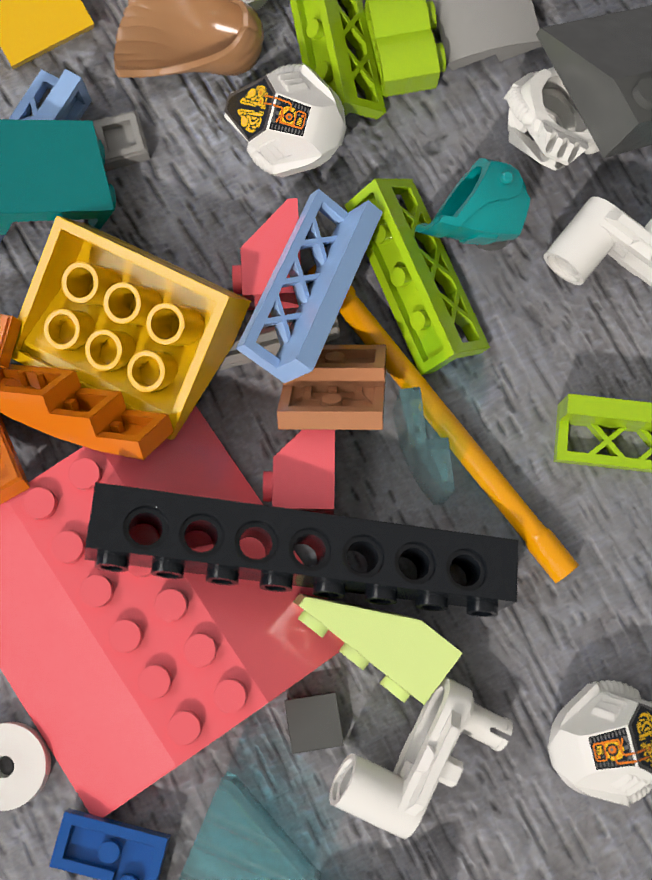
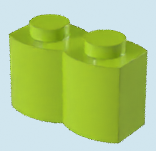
M365 0V16L383 98L437 88L440 73L446 71V55L443 44L435 43L432 30L436 29L437 26L433 0Z

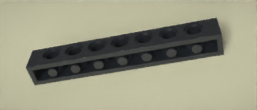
M95 482L85 544V560L95 561V567L101 570L126 572L129 569V565L151 568L152 575L168 579L183 578L184 572L204 574L206 575L207 582L217 585H237L239 579L260 581L261 589L274 592L292 591L293 585L313 588V595L323 598L345 597V592L365 594L366 602L380 605L396 604L397 599L416 601V608L428 611H444L448 609V605L466 607V614L477 617L497 616L499 610L517 602L518 540ZM138 524H150L157 529L160 539L151 545H141L131 538L129 531ZM195 530L203 531L212 539L213 548L207 552H196L187 545L185 535ZM247 537L258 539L265 548V557L261 559L247 557L240 548V540ZM305 544L311 547L316 553L317 564L315 566L301 564L294 555V545ZM347 551H357L365 557L368 565L367 573L357 572L350 567L347 561ZM400 557L408 558L415 564L417 568L416 580L406 577L401 572L399 567ZM451 564L458 565L465 572L467 579L465 586L458 584L452 578L450 573Z

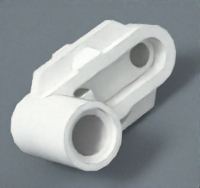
M592 196L544 253V260L564 280L575 285H582L608 254L620 265L652 287V218L643 227L614 204L603 198Z
M445 677L423 706L414 728L400 753L394 771L391 772L363 757L351 753L341 763L334 777L329 795L330 805L395 836L407 839L417 829L438 782L451 788L457 785L464 769L463 762L452 757L451 753L461 732L490 746L495 751H501L507 745L508 740L490 732V728L494 727L511 736L513 722L507 717H502L476 704L470 688Z

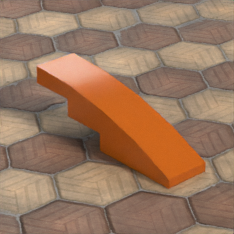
M9 364L8 369L0 368V413L55 438L100 452L145 460L174 432L169 414L128 410L122 392L82 388L76 370Z

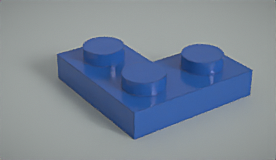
M69 808L64 811L49 867L98 880H159L171 835Z

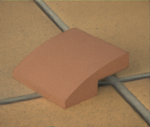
M324 345L313 371L283 383L277 408L278 429L383 430L386 345Z

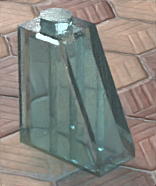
M226 771L219 783L179 880H321V872L237 775Z

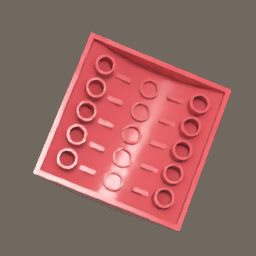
M196 405L175 439L164 440L145 460L100 452L83 446L29 482L30 489L0 505V669L88 812L104 818L338 654L340 648L345 643L330 630H328L323 638L298 619L304 610L293 601L299 593L315 596L313 595V588L292 585V591L274 592L261 589L260 581L239 579L237 585H217L207 582L206 575L188 572H184L183 578L168 579L152 575L151 568L129 565V569L126 572H111L96 568L95 561L85 560V544L95 482L263 505ZM138 524L129 531L131 538L141 545H151L160 539L157 529L150 524ZM195 530L185 535L187 545L196 552H207L213 548L212 539L203 531ZM247 537L240 540V548L247 557L251 559L265 557V548L258 539ZM294 550V555H295L296 559H297L301 564H303V562L301 561V559L299 558V556L297 555V553H296L295 550Z

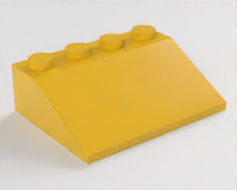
M56 216L17 318L22 323L12 359L27 366L76 370L82 388L120 391L128 410L169 414L174 432L167 439L172 440L177 436L232 348L251 300L89 224Z

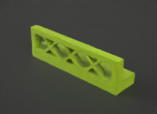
M290 0L302 64L304 63L313 69L335 91L342 102L345 116L353 113L377 120L386 114L362 0H340L347 8L348 16L338 5L337 0ZM345 37L356 49L357 58L347 47ZM354 79L365 91L366 99L358 97Z
M375 178L349 200L345 207L347 212H350L369 200L383 212L365 252L420 374H432L456 358L478 355L489 349L488 341L440 238L414 231L416 225L421 223L429 224L432 220L413 179ZM395 195L402 196L408 211L399 204ZM415 237L424 244L427 253L419 248ZM434 279L443 286L447 297L438 290ZM454 322L462 328L468 342H462Z
M568 394L557 406L553 462L652 473V460H647L652 455V403ZM569 425L587 427L600 444L588 453L567 451ZM602 429H611L615 431L611 435L607 436ZM623 431L636 432L649 449L638 458H629L623 455L612 440ZM602 448H605L610 453V455H601L596 453L599 452Z

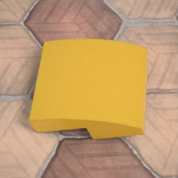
M0 0V47L13 70L95 28L81 0Z

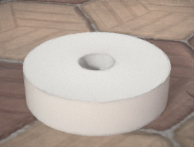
M19 722L0 723V760L3 756H7L14 763V770L11 775H5L0 770V811L16 809L34 799L42 791L50 775L51 755L48 745L38 731L29 725Z

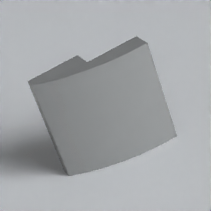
M433 0L447 64L451 71L495 54L499 62L542 46L536 35L540 27L532 0Z

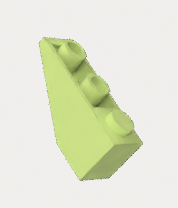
M300 593L293 601L304 610L298 617L301 622L322 638L330 630L345 642L339 652L363 671L369 663L374 665L385 674L380 684L403 703L411 695L425 705L463 654L422 620L412 616Z

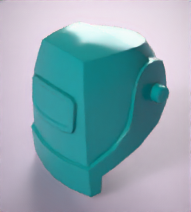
M479 158L451 191L432 222L416 225L414 231L437 238H451L459 240V243L488 245L494 242L514 240L521 234L531 198L527 193L525 182L519 170L504 162Z

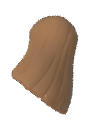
M129 0L118 27L117 43H115L114 69L119 78L158 77L190 72H206L225 76L240 75L249 71L257 63L261 55L264 41L263 25L257 12L242 0Z

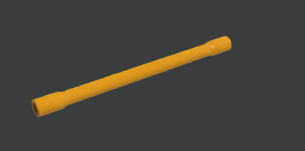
M316 264L308 271L307 275L315 273ZM350 285L339 313L365 345H386V371L524 540L529 552L554 583L565 578L579 566L578 562L552 530L545 527L359 299L354 287Z

